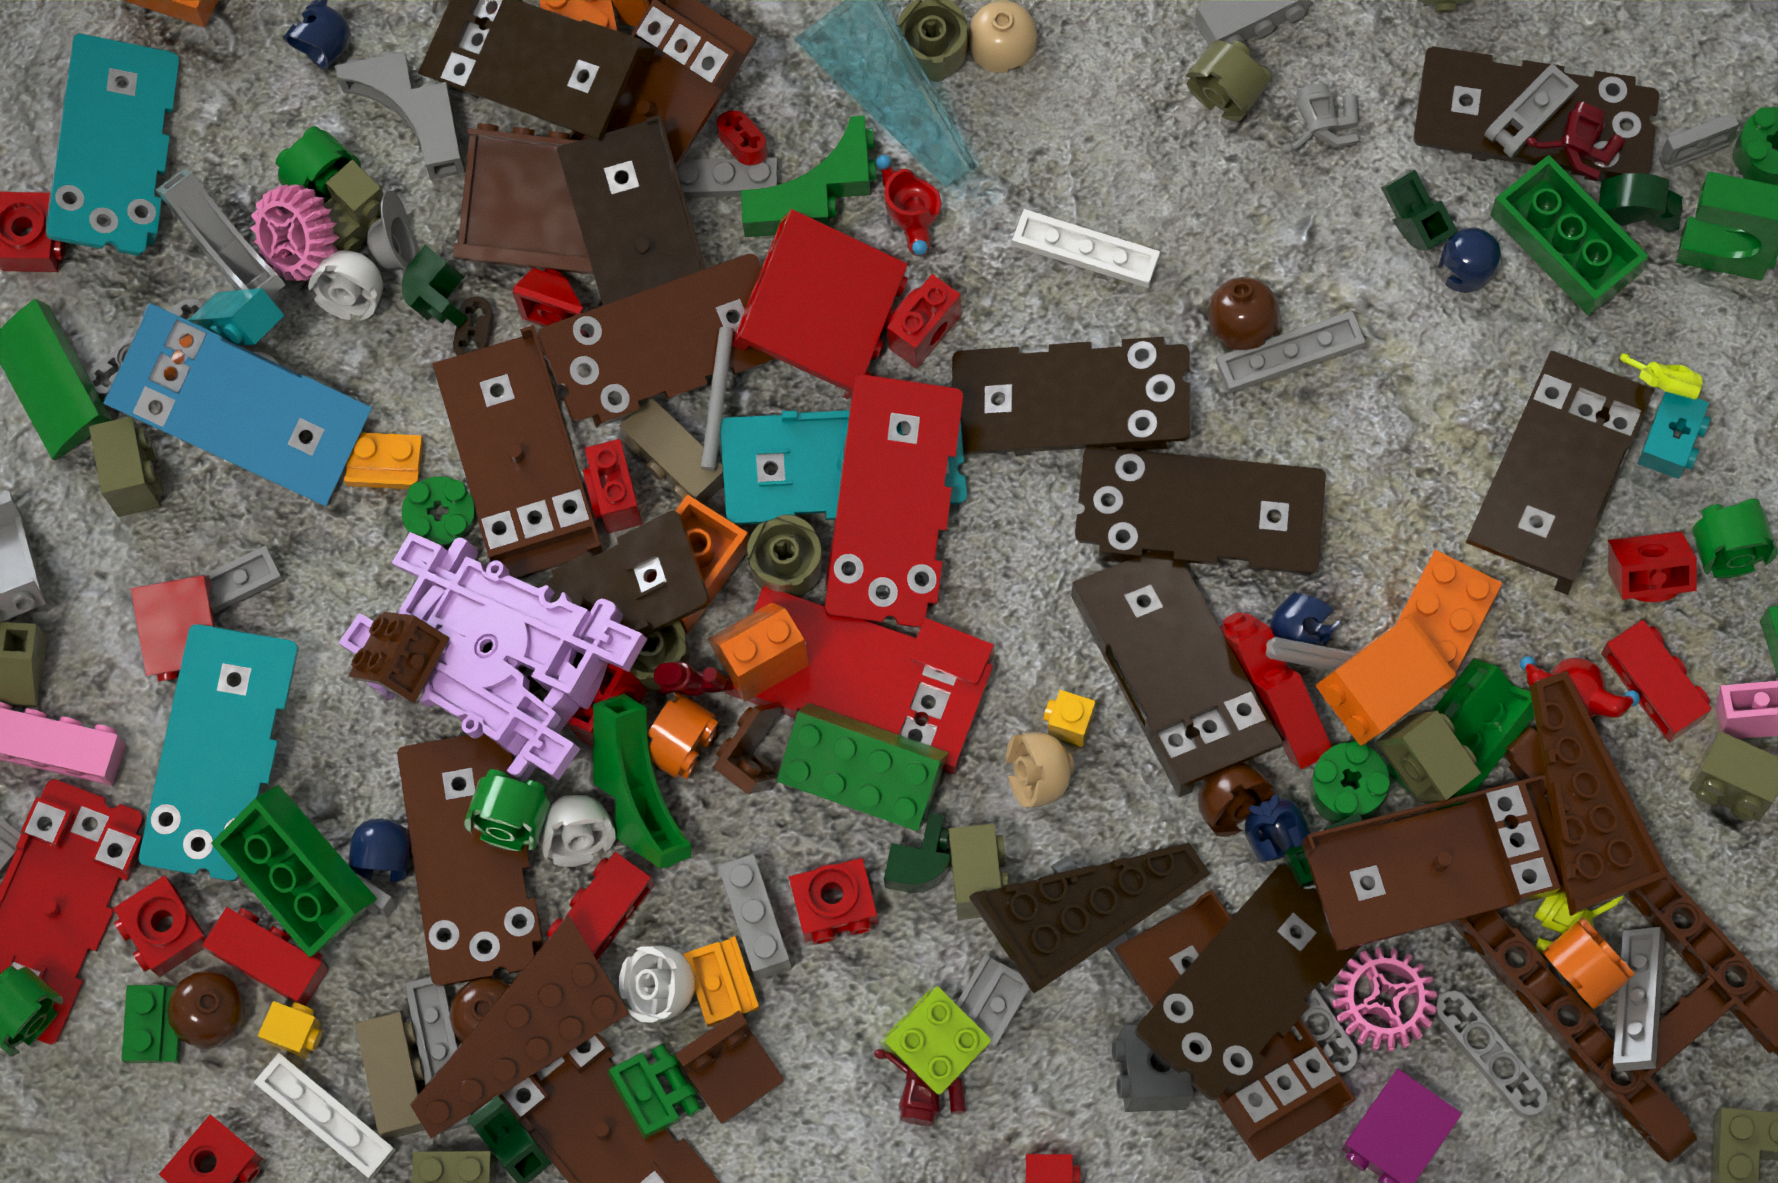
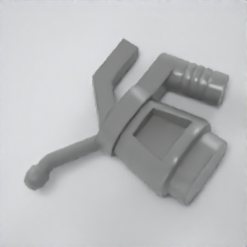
M1327 84L1309 85L1297 91V107L1307 124V131L1296 142L1283 144V152H1291L1299 148L1311 136H1316L1334 148L1358 143L1357 133L1340 137L1332 133L1358 125L1357 95L1346 94L1343 96L1344 116L1336 118L1334 95L1328 90Z

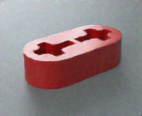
M727 111L717 118L718 138L737 161L744 165H757L766 159V138L747 115L740 111Z

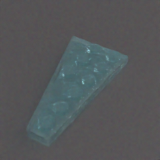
M845 0L793 39L945 187L953 185L977 168L976 163L884 0Z

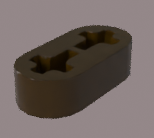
M482 297L468 298L460 307V311L468 318L459 328L456 326L453 349L456 356L466 353L462 346L466 347L469 345L471 336H474V342L479 349L488 347L494 321L492 308L489 302ZM476 308H481L485 316H479L477 325L474 327L469 313H475Z

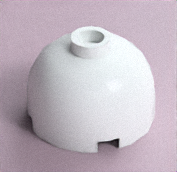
M341 250L324 258L319 266L314 269L308 288L310 291L313 287V291L317 294L314 299L315 302L329 314L345 320L351 319L350 314L362 315L360 320H365L374 314L383 291V281L380 270L365 255L358 252Z
M566 795L550 805L539 837L544 857L546 859L548 857L552 858L555 865L562 867H574L595 860L591 854L598 852L602 848L606 853L616 839L615 828L607 810L596 799L586 795Z
M642 946L635 949L637 952L632 957H627L623 962L619 975V993L621 999H627L632 1009L628 1010L629 1014L640 1022L651 1023L664 1022L680 1015L692 1001L695 991V976L689 962L682 954L670 947Z

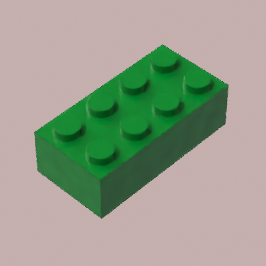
M1550 155L1546 156L1495 198L1490 216L1588 316L1593 314L1643 272L1649 255Z
M807 703L797 712L776 782L918 832L927 821L948 752Z
M280 785L256 797L211 842L214 848L309 958L332 944L377 900L375 895Z

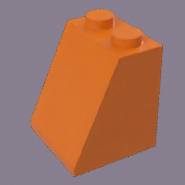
M772 602L707 639L744 702L809 666L803 636L786 608Z
M1410 614L1366 644L1315 686L1344 723L1349 733L1362 746L1454 678L1456 674Z

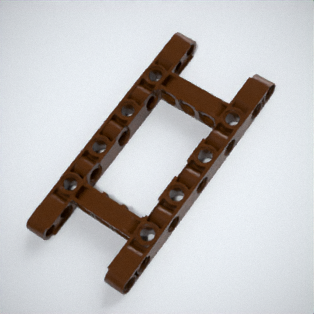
M1527 727L1506 748L1507 752L1504 754L1506 760L1511 764L1508 768L1519 780L1545 774L1538 732L1531 727ZM1547 792L1545 794V798L1551 812L1550 800ZM1510 839V843L1514 847H1519L1515 839ZM1671 876L1624 896L1653 927H1661L1665 934V941L1696 973L1702 982L1686 996L1680 998L1659 1018L1656 1068L1624 1071L1629 1080L1627 1086L1617 1085L1611 1078V1070L1616 1069L1613 1065L1615 1042L1599 1026L1598 1022L1600 1020L1569 985L1563 986L1545 966L1547 961L1516 927L1512 929L1497 911L1450 922L1595 1086L1609 1099L1652 1149L1668 1163H1672L1695 1143L1697 1137L1688 1125L1690 1123L1688 1118L1652 1080L1651 1077L1729 1010L1769 1054L1773 1051L1778 1056V993ZM1672 915H1683L1689 922V928H1677L1672 922ZM1507 953H1517L1522 957L1524 966L1521 968L1511 967L1506 962L1505 955ZM1733 972L1739 975L1742 987L1735 988L1730 986L1725 979V973ZM1565 1010L1572 1013L1576 1019V1025L1567 1027L1561 1024L1558 1019V1012Z

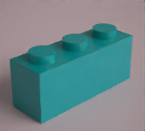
M262 288L216 292L188 321L242 346L255 345L285 315Z

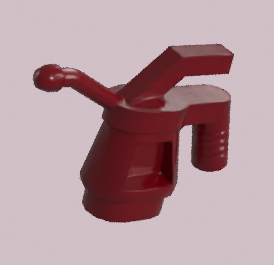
M1577 102L1574 110L1569 112L1566 132L1562 140L1539 142L1536 138L1529 137L1526 143L1530 147L1539 149L1561 147L1565 150L1574 172L1596 181L1601 171L1583 164L1580 157L1602 166H1609L1625 144V140L1620 135L1613 134L1602 150L1593 147L1605 129L1604 120L1606 113L1588 103Z
M669 662L658 665L653 675L654 681L662 688L657 690L660 695H667L668 693L678 691L690 697L699 696L705 692L732 691L733 682L727 680L724 675L712 667L706 668L701 673L694 670L687 663Z
M882 1049L875 1050L874 1056L876 1058L888 1059L906 1074L905 1080L907 1082L898 1104L899 1110H901L900 1120L910 1124L933 1126L935 1124V1117L940 1113L939 1094L932 1091L895 1055ZM956 1078L946 1089L949 1092L951 1114H962L966 1112L963 1080Z

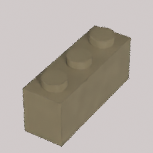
M652 397L648 398L640 406V410L633 412L619 425L623 438L621 440L622 445L634 457L640 454L648 462L646 467L656 479L661 481L665 478L673 486L671 491L680 502L688 494L702 504H705L724 486L722 464L716 460L715 471L701 469L703 446Z
M401 1012L355 1023L378 1135L384 1140H389L424 1131L423 1125L410 1106L412 1101L421 1092L419 1081L424 1080L420 1057L414 1059L411 1045L417 1043L413 1022H407Z

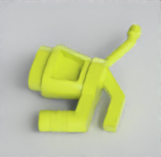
M1626 353L1620 355L1621 362L1641 370L1639 378L1651 387L1693 400L1698 398L1702 388V377L1687 366L1664 365L1657 362H1650L1646 366L1630 358Z
M1565 892L1543 898L1533 917L1541 921L1543 927L1563 934L1583 916L1594 927L1593 918L1615 907L1624 898V895L1592 911L1587 909L1570 916ZM1538 937L1534 948L1544 955L1543 951L1553 942Z

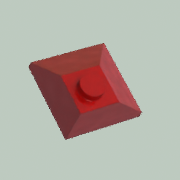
M532 268L515 285L512 291L521 318L542 326H547L584 312L568 280L563 274L553 269L546 268L542 271ZM580 330L582 336L589 338L587 331Z

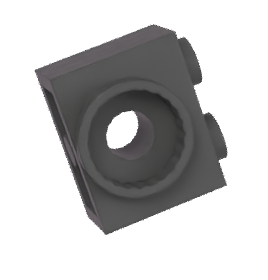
M1123 1025L1117 1038L1112 1041V1058L1114 1062H1119L1120 1075L1117 1076L1116 1090L1118 1098H1123L1125 1112L1186 1110L1194 1097L1191 1075L1188 1072L1178 1073L1142 1042L1135 1034L1137 1025ZM1154 1062L1162 1065L1166 1072L1156 1071L1151 1066V1063Z

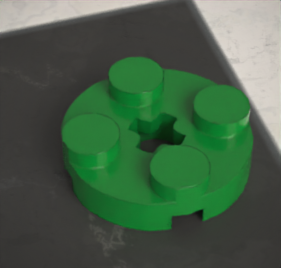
M437 476L416 482L409 487L402 505V520L408 533L412 532L443 546L445 549H449L455 539L463 538L468 531L469 533L471 532L476 521V510L472 496L462 482L449 477ZM438 505H442L443 509H449L448 514L442 515L441 521H435L434 516L429 515L430 511Z

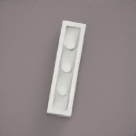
M1026 209L1022 212L1012 239V246L1145 288H1149L1160 257V251Z
M280 1053L276 1055L254 1081L258 1087L370 1180L373 1179L396 1151Z

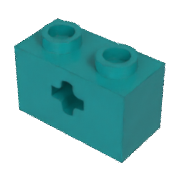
M1665 392L1637 464L1677 479L1680 478L1685 468L1692 470L1699 449L1693 447L1697 436L1704 437L1711 417L1705 415L1709 402L1698 398L1693 400ZM1674 430L1680 432L1679 439L1673 437Z

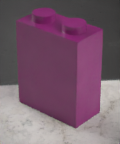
M1397 1068L1341 1150L1347 1153L1345 1159L1361 1171H1365L1368 1168L1380 1177L1377 1180L1379 1183H1415L1462 1113Z

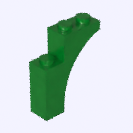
M865 115L850 116L847 128L835 149L826 159L806 174L772 187L741 190L742 223L745 237L775 235L782 217L791 209L830 227L829 218H836L835 198L870 195V182H877L875 160L868 161L867 150L874 149L873 128H866Z
M621 694L593 704V784L615 798L616 839L658 868H668L675 865V863L691 858V843L682 834L670 815L655 779L647 740V708L626 694Z

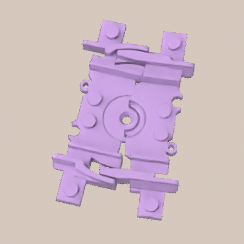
M410 532L392 564L397 569L418 579L398 613L414 615L450 637L420 692L421 694L425 688L420 702L426 707L437 705L463 721L462 730L471 738H479L484 733L504 750L516 755L517 757L507 772L518 781L524 783L536 767L559 780L580 750L577 745L559 733L579 707L589 709L602 683L608 663L629 672L647 638L642 633L619 624L623 614L613 602L599 599L589 612L587 609L573 604L571 598L562 592L556 602L550 603L551 597L555 592L548 585L537 588L510 576L508 568L497 560L492 561L486 568L480 562L475 561L478 556V550L463 538L455 539L447 551L443 546ZM359 613L338 643L355 655L361 648H364L370 637L369 630L373 621ZM493 642L492 649L487 653H483L484 647L488 643ZM578 653H581L584 656L578 667L575 668L573 666L574 659ZM520 664L534 670L531 677L549 692L543 702L529 692L530 680L517 670ZM366 682L388 700H391L395 695L379 684Z

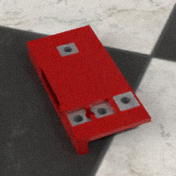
M763 586L753 613L771 602L786 608L805 640L809 666L749 699L748 702L756 705L777 702L783 706L780 713L796 718L798 710L809 703L910 738L912 735H919L922 737L921 743L948 752L943 771L955 775L960 763V753L991 675L993 665L987 663L979 683L972 685L911 661L909 653L916 639L914 637L865 620L828 615L822 605ZM727 675L726 679L731 681L730 677ZM732 683V691H727L725 694L742 699ZM926 701H932L935 704L931 709H925L922 705ZM919 718H926L928 720L924 726H919L915 722Z

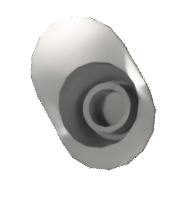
M387 191L382 196L381 218L370 226L367 236L369 250L379 269L385 272L398 268L406 270L410 262L420 251L412 234L403 203L393 191Z

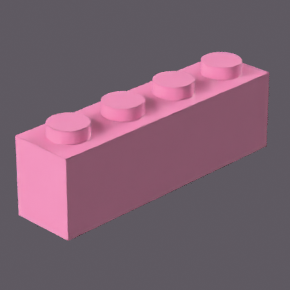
M1778 681L1721 685L1715 706L1719 730L1737 739L1778 736Z
M0 702L1 761L105 785H114L126 747L125 742L117 735V730L104 725H96L95 729L83 727L80 721L69 717H60L59 721L48 719L45 713L34 709L26 708L24 713L11 710L12 707L10 705Z

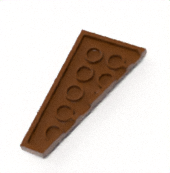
M1565 671L1536 681L1530 686L1569 915L1572 916L1660 882L1670 875L1568 672Z
M569 915L410 1104L430 1138L435 1137L484 1106L496 1095L500 1096L629 1014Z

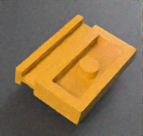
M360 432L346 462L345 485L352 487L409 489L412 484L418 482L424 442L422 436Z
M735 936L720 943L716 942L683 953V956L691 965L695 976V992L707 1028L721 1023L738 1010L742 1015L760 1010Z

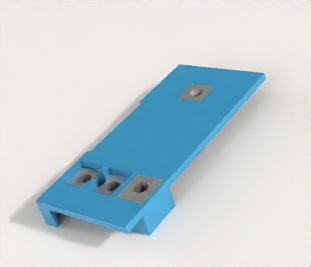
M148 303L142 315L141 324L103 404L326 506L372 407L222 338V336L161 307ZM184 333L190 335L192 340L190 346L186 348L182 347L179 343V338ZM176 350H180L184 355V359L180 364H175L171 359ZM167 367H173L176 371V376L171 381L166 380L163 374ZM153 400H157L160 403V410L156 414L150 413L148 408ZM303 430H309L312 433V440L307 444H303L299 440V434Z

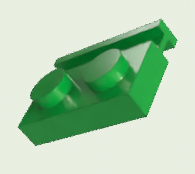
M127 985L121 1061L124 1063H180L181 1040L176 1037L171 1029L167 1013L170 996L176 986Z

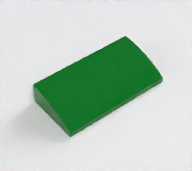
M34 299L0 328V365L52 460L56 461L90 437L89 426L112 421L48 304Z

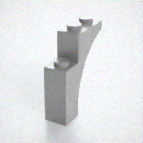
M388 51L380 54L379 57L364 60L353 58L347 60L344 64L335 65L337 78L343 93L355 94L375 100L390 108L409 125L421 144L430 180L465 173L452 99L446 82H428L419 88H414L405 52Z
M184 168L156 189L206 257L216 263L235 290L262 288L272 301L278 298L280 295L279 290L285 286V283L237 231L192 172Z

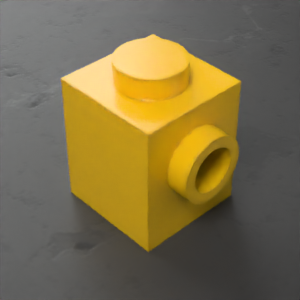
M1059 690L1056 700L1049 699L1043 717L1044 721H1048V735L1083 747L1095 714L1096 701Z
M273 1001L258 1037L268 1045L307 1059L309 1052H314L321 1041L323 1031L320 1027L322 1024L313 1016L315 1011L307 1006L293 1002L292 1007H288Z

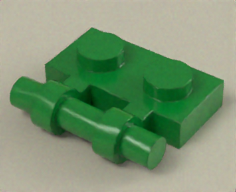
M664 1043L652 1049L657 1062L649 1065L642 1052L608 1069L607 1073L644 1140L678 1123L679 1116L674 1107L682 1105L688 1117L694 1116L702 1110L695 1098L698 1095L692 1084H687L679 1070L681 1065L676 1055H671ZM666 1076L674 1091L666 1095L657 1078Z

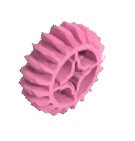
M296 184L278 186L276 189L263 194V199L256 203V212L251 214L256 222L250 228L256 233V239L252 243L258 244L260 248L258 255L265 257L266 263L272 269L274 268V271L279 276L284 277L286 281L309 280L314 269L319 266L322 260L338 251L333 243L340 238L333 232V227L337 223L332 222L329 217L332 209L323 207L324 198L315 197L314 189H305L303 185Z
M1381 947L1376 948L1374 960L1371 959L1366 951L1361 952L1360 961L1362 965L1356 960L1350 959L1347 966L1351 973L1341 970L1338 978L1344 984H1336L1333 988V993L1343 997L1333 1001V1008L1345 1009L1344 1012L1337 1016V1021L1339 1023L1351 1022L1345 1030L1348 1036L1352 1035L1356 1030L1361 1033L1357 1040L1358 1045L1362 1046L1367 1037L1373 1039L1371 1045L1373 1051H1378L1381 1041H1385L1387 1051L1393 1052L1395 1049V1039L1405 1049L1410 1045L1407 1034L1417 1041L1420 1040L1423 1034L1419 1027L1429 1029L1432 1021L1425 1015H1434L1437 1010L1435 1005L1426 1002L1436 999L1437 991L1424 990V988L1432 984V976L1420 978L1418 975L1421 974L1425 966L1419 963L1412 969L1409 966L1412 960L1411 954H1406L1403 961L1397 960L1398 950L1396 948L1391 949L1388 958H1384ZM1379 971L1394 973L1404 979L1407 984L1405 982L1392 984L1384 978L1382 973L1379 974ZM1367 975L1371 995L1355 1006L1354 987L1361 978ZM1380 992H1385V997L1387 994L1394 997L1389 1007H1384V1003L1380 1005L1376 1002ZM1414 994V1015L1403 1024L1400 1019L1399 1003L1406 1000L1407 996ZM1378 1015L1391 1028H1381L1372 1025L1362 1016Z

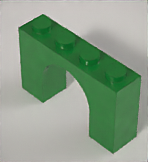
M1708 171L1701 186L1696 216H1688L1682 229L1676 263L1762 281L1767 269H1774L1778 255V185Z

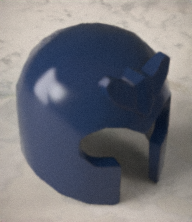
M314 0L302 13L304 17L303 22H299L297 26L293 24L283 36V39L294 49L306 54L318 67L327 70L348 48L351 41V30L348 21L339 11L326 6L328 0Z
M1476 227L1461 229L1451 236L1443 248L1438 268H1442L1443 265L1446 266L1461 280L1452 275L1447 278L1445 285L1454 291L1463 293L1482 289L1491 281L1498 270L1502 258L1499 243L1493 235Z
M1294 591L1274 611L1270 621V628L1274 637L1324 646L1340 627L1341 621L1337 620L1334 625L1319 624L1325 621L1333 609L1315 597L1298 594Z
M1274 794L1271 799L1263 801L1257 806L1251 805L1248 808L1250 812L1244 825L1245 836L1260 862L1283 858L1285 850L1301 846L1305 837L1311 834L1301 809L1294 802L1279 798L1277 794Z
M384 818L370 819L363 822L355 829L352 835L348 865L357 875L368 880H372L373 869L391 871V882H399L405 879L411 852L408 832L398 822Z

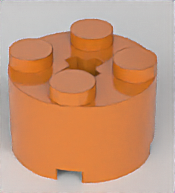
M677 691L674 694V702L669 700L647 734L652 738L648 745L651 764L676 779L682 776L687 780L698 764L697 757L699 753L697 751L701 746L707 749L718 732L716 728L719 722L715 720L716 715Z
M1584 916L1543 951L1554 967L1594 1010L1635 975L1632 969L1619 957Z

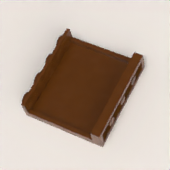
M477 123V129L467 128L469 145L458 243L454 244L453 257L463 261L544 270L549 268L561 272L594 275L556 147L579 140H570L569 133L549 131L548 137L534 136L535 130L521 127H513V133L499 132V126L485 123Z

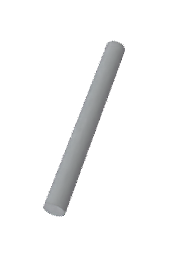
M730 327L719 328L701 469L706 471H715L734 332V329Z

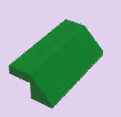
M1474 658L1432 710H1438L1439 713L1449 718L1455 728L1454 735L1461 745L1467 746L1473 752L1477 760L1475 765L1481 772V774L1450 798L1475 792L1507 752L1506 748L1523 732L1535 716L1530 691L1513 686L1498 666ZM1389 763L1387 766L1389 777L1410 792L1392 764ZM1438 801L1423 802V803H1425V804H1430V803H1434V802H1438ZM1459 802V803H1455V804H1451V805H1447V806L1435 808V810H1441V809H1445V808H1449V807L1461 805V804H1464V803H1463V802Z

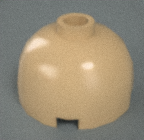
M1006 0L993 1L979 8L972 17L968 30V47L975 62L986 70L1007 73L1009 69L1018 66L1022 68L1027 65L1034 56L1038 43L1036 24L1028 10L1018 3Z
M1029 732L1011 737L1007 746L1006 764L1013 763L1015 776L1010 775L1008 779L1013 795L1020 806L1035 808L1057 801L1064 795L1070 783L1071 775L1074 773L1072 755L1067 753L1064 746L1055 737L1043 732Z

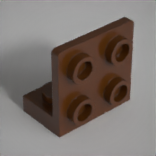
M383 612L382 615L373 621L369 630L370 637L364 648H361L353 657L351 663L353 668L349 673V677L358 681L379 684L405 701L415 703L450 637L414 615Z
M777 702L755 706L754 708L749 707L739 718L737 725L740 728L733 739L731 737L726 739L716 753L719 759L713 768L748 795L772 789L776 784L778 775L772 771L773 765L765 758L757 754L754 756L751 754L783 709V706Z
M739 1010L675 1054L678 1062L721 1124L726 1123L784 1082L782 1075L751 1032L748 1022Z

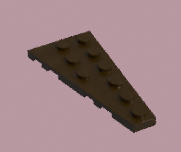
M1185 843L1151 851L1144 855L1113 860L1110 863L1097 866L1091 865L1052 874L1020 884H1009L1003 888L975 892L969 898L1031 991L1036 993L1209 876L1210 872L1191 844Z

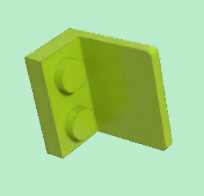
M938 986L931 987L878 1043L887 1052L895 1053L936 1094H942L991 1042V1039Z

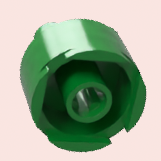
M1778 107L1759 108L1747 120L1735 142L1733 161L1743 174L1742 177L1744 179L1778 185Z
M317 126L308 128L303 137L297 140L290 148L281 151L276 158V165L279 167L278 180L281 185L287 184L289 186L296 184L303 185L305 189H314L315 197L324 198V204L332 198L326 182L351 160L360 168L361 163L334 136L325 130L319 129Z
M1748 499L1738 505L1725 508L1719 504L1706 507L1701 511L1703 518L1697 521L1692 528V534L1704 573L1708 575L1709 571H1712L1714 578H1734L1755 571L1754 564L1764 560L1766 566L1778 554L1765 509L1761 507L1758 499Z
M1357 741L1331 747L1319 758L1313 772L1310 784V797L1313 806L1325 820L1331 823H1337L1357 813L1360 814L1362 820L1374 818L1382 807L1389 789L1388 768L1381 756L1366 744L1360 746ZM1343 781L1355 782L1357 784L1355 790L1351 786L1344 788L1342 786Z
M490 769L486 777H482L478 781L464 820V826L470 833L473 827L482 832L480 840L490 845L511 851H521L523 845H529V851L534 850L551 805L549 799L544 795L546 788L539 782L525 780L523 783L510 779L502 771Z
M10 966L0 974V1048L9 1056L20 1053L15 1047L22 1042L30 1046L37 1040L58 1014L53 1009L55 1003L57 1002L61 1005L63 1003V997L28 967L17 970Z

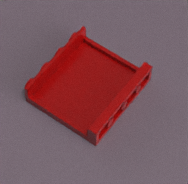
M791 209L780 221L732 340V346L742 351L751 346L846 390L843 398L849 399L852 396L853 381L856 376L871 374L866 371L870 360H875L881 350L883 341L879 337L882 329L889 326L895 313V309L891 307L895 296L899 297L906 286L908 278L903 275L908 264Z

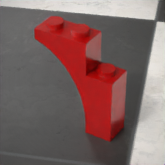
M1238 612L1226 617L1223 620V625L1219 626L1283 741V748L1289 761L1301 770L1317 762L1322 754L1332 747L1300 674L1288 667L1285 661L1270 659L1266 656V643L1269 639L1274 638L1270 626L1247 612L1244 614Z

